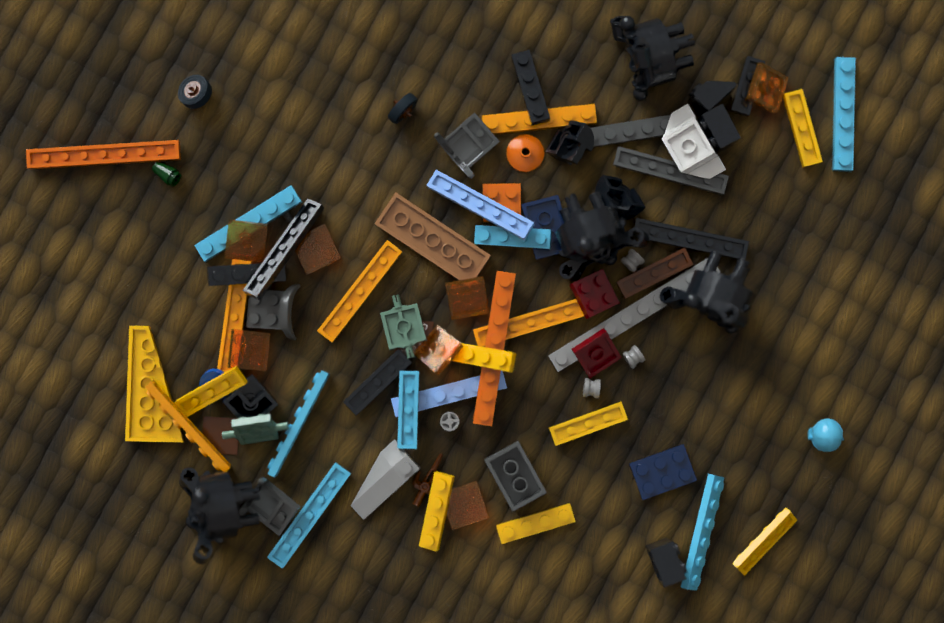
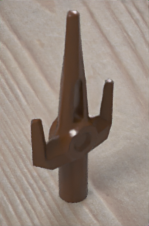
M439 454L422 482H418L421 473L417 472L412 484L419 491L412 504L419 507L425 494L430 495L434 472H436L443 454ZM433 471V474H432V476H431V478H430V481L427 482V479H428L429 475H430L431 472Z

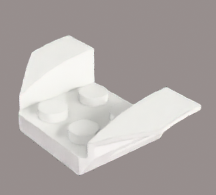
M689 104L672 112L662 141L680 172L711 179L725 171V166L712 148Z

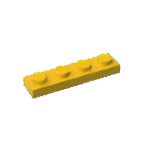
M803 89L783 94L802 168L822 163Z
M447 341L444 359L513 373L517 353Z
M235 366L178 398L174 403L188 417L246 385L248 381L239 368Z
M620 401L549 427L554 444L557 446L626 421L628 418Z
M439 471L434 472L419 547L436 552L440 548L455 478L453 475Z
M570 503L497 524L496 527L501 544L574 523L575 518Z
M787 508L778 513L776 518L763 529L762 533L755 540L751 541L749 546L736 557L732 564L745 576L796 523V517Z

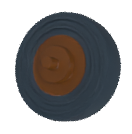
M201 75L187 77L178 89L179 100L190 109H197L205 105L212 94L211 84Z
M408 93L399 101L395 99V105L388 115L389 120L397 124L407 116L410 118L412 116L411 111L417 104L418 99L411 93Z

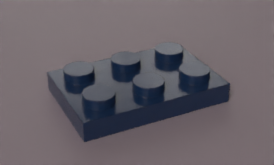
M559 195L521 204L524 217L534 222V229L552 230L551 249L532 248L535 260L558 255L561 247L555 233L564 224L559 213L562 210Z
M684 444L629 463L642 500L697 481Z

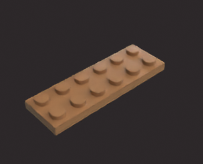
M396 192L375 222L376 226L469 288L491 257L490 254Z

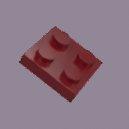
M603 269L570 284L586 319L620 303Z
M604 328L571 349L589 379L622 358Z

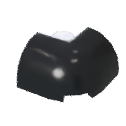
M569 121L568 126L562 131L558 129L545 152L566 164H578L583 157L584 151H592L593 131L586 123Z
M602 175L596 184L595 192H600L605 206L616 209L620 220L631 219L646 208L634 188L630 190L626 185L622 184L623 181L620 178Z
M253 374L246 378L248 381L246 385L229 393L223 399V403L238 418L254 417L259 414L267 415L278 405L270 391Z

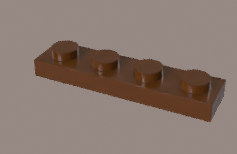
M683 248L617 281L616 284L624 299L694 264L686 249Z

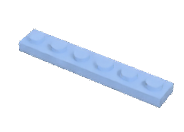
M435 170L426 185L430 190L524 241L535 225L533 221L438 170Z
M503 371L500 372L498 390L507 388ZM480 376L419 391L418 411L477 396ZM399 397L391 399L395 417H398Z

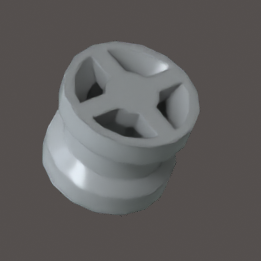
M633 249L628 251L626 257L621 258V262L633 273L637 270L638 265L645 262Z
M636 345L632 346L630 351L622 353L632 369L639 362L645 361L643 354Z
M585 378L583 397L593 396L594 398H599L601 380L596 379L592 381L589 378Z
M453 412L443 414L440 419L441 427L446 431L455 430L459 425V417Z

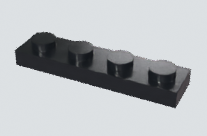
M530 50L511 54L531 125L550 121Z
M261 263L207 267L208 286L247 284ZM285 266L273 282L286 281Z
M398 349L343 403L357 416L399 376L400 371H404L412 362Z

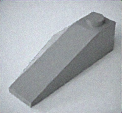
M395 439L380 452L351 504V507L363 520L420 469V466L404 449L397 448V441Z

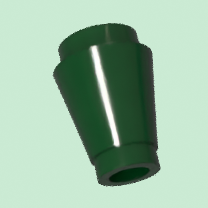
M159 161L152 167V171L168 186H176L179 183L182 175L178 169Z

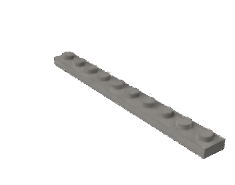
M708 258L548 355L557 372L577 361L576 356L571 350L572 348L604 328L610 338L613 339L667 306L660 300L662 289L672 287L686 291L694 271H703Z

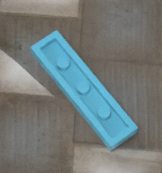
M475 225L474 244L551 249L552 230L532 228L524 241L499 226Z
M419 371L399 372L398 449H417Z

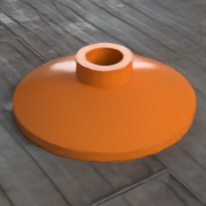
M519 135L513 138L507 147V160L514 169L520 172L533 171L541 165L544 159V147L532 135ZM523 149H528V150H529V154H528V155H524V154L522 153V150H523Z

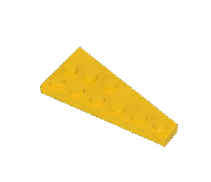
M129 326L125 441L184 442L181 428L179 429L172 421L174 418L169 413L165 414L159 407L160 403L156 399L152 400L146 394L147 389L145 386L154 380L172 400L151 327Z

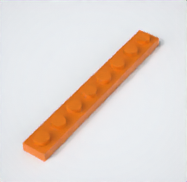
M179 140L26 149L27 169L181 160Z
M497 271L485 342L486 348L504 351L515 273ZM481 368L473 424L492 426L501 370Z

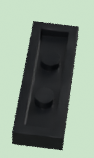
M750 56L746 57L730 109L731 112L747 117L750 115L766 61Z

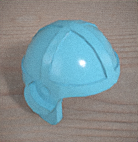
M825 418L818 421L814 427L808 429V440L812 441L816 449L823 452H831L836 450L841 445V442L844 441L843 429L835 420Z

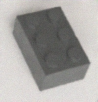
M518 440L484 459L512 511L547 493Z

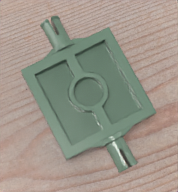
M398 294L396 297L394 295L392 296L394 307L389 311L380 313L390 351L405 348L407 359L415 358L412 346L427 341L417 303L408 306L402 305L400 295Z
M259 414L248 418L240 417L231 420L233 430L222 431L223 440L236 438L241 445L279 439L278 431L289 430L288 422L275 423L270 414Z

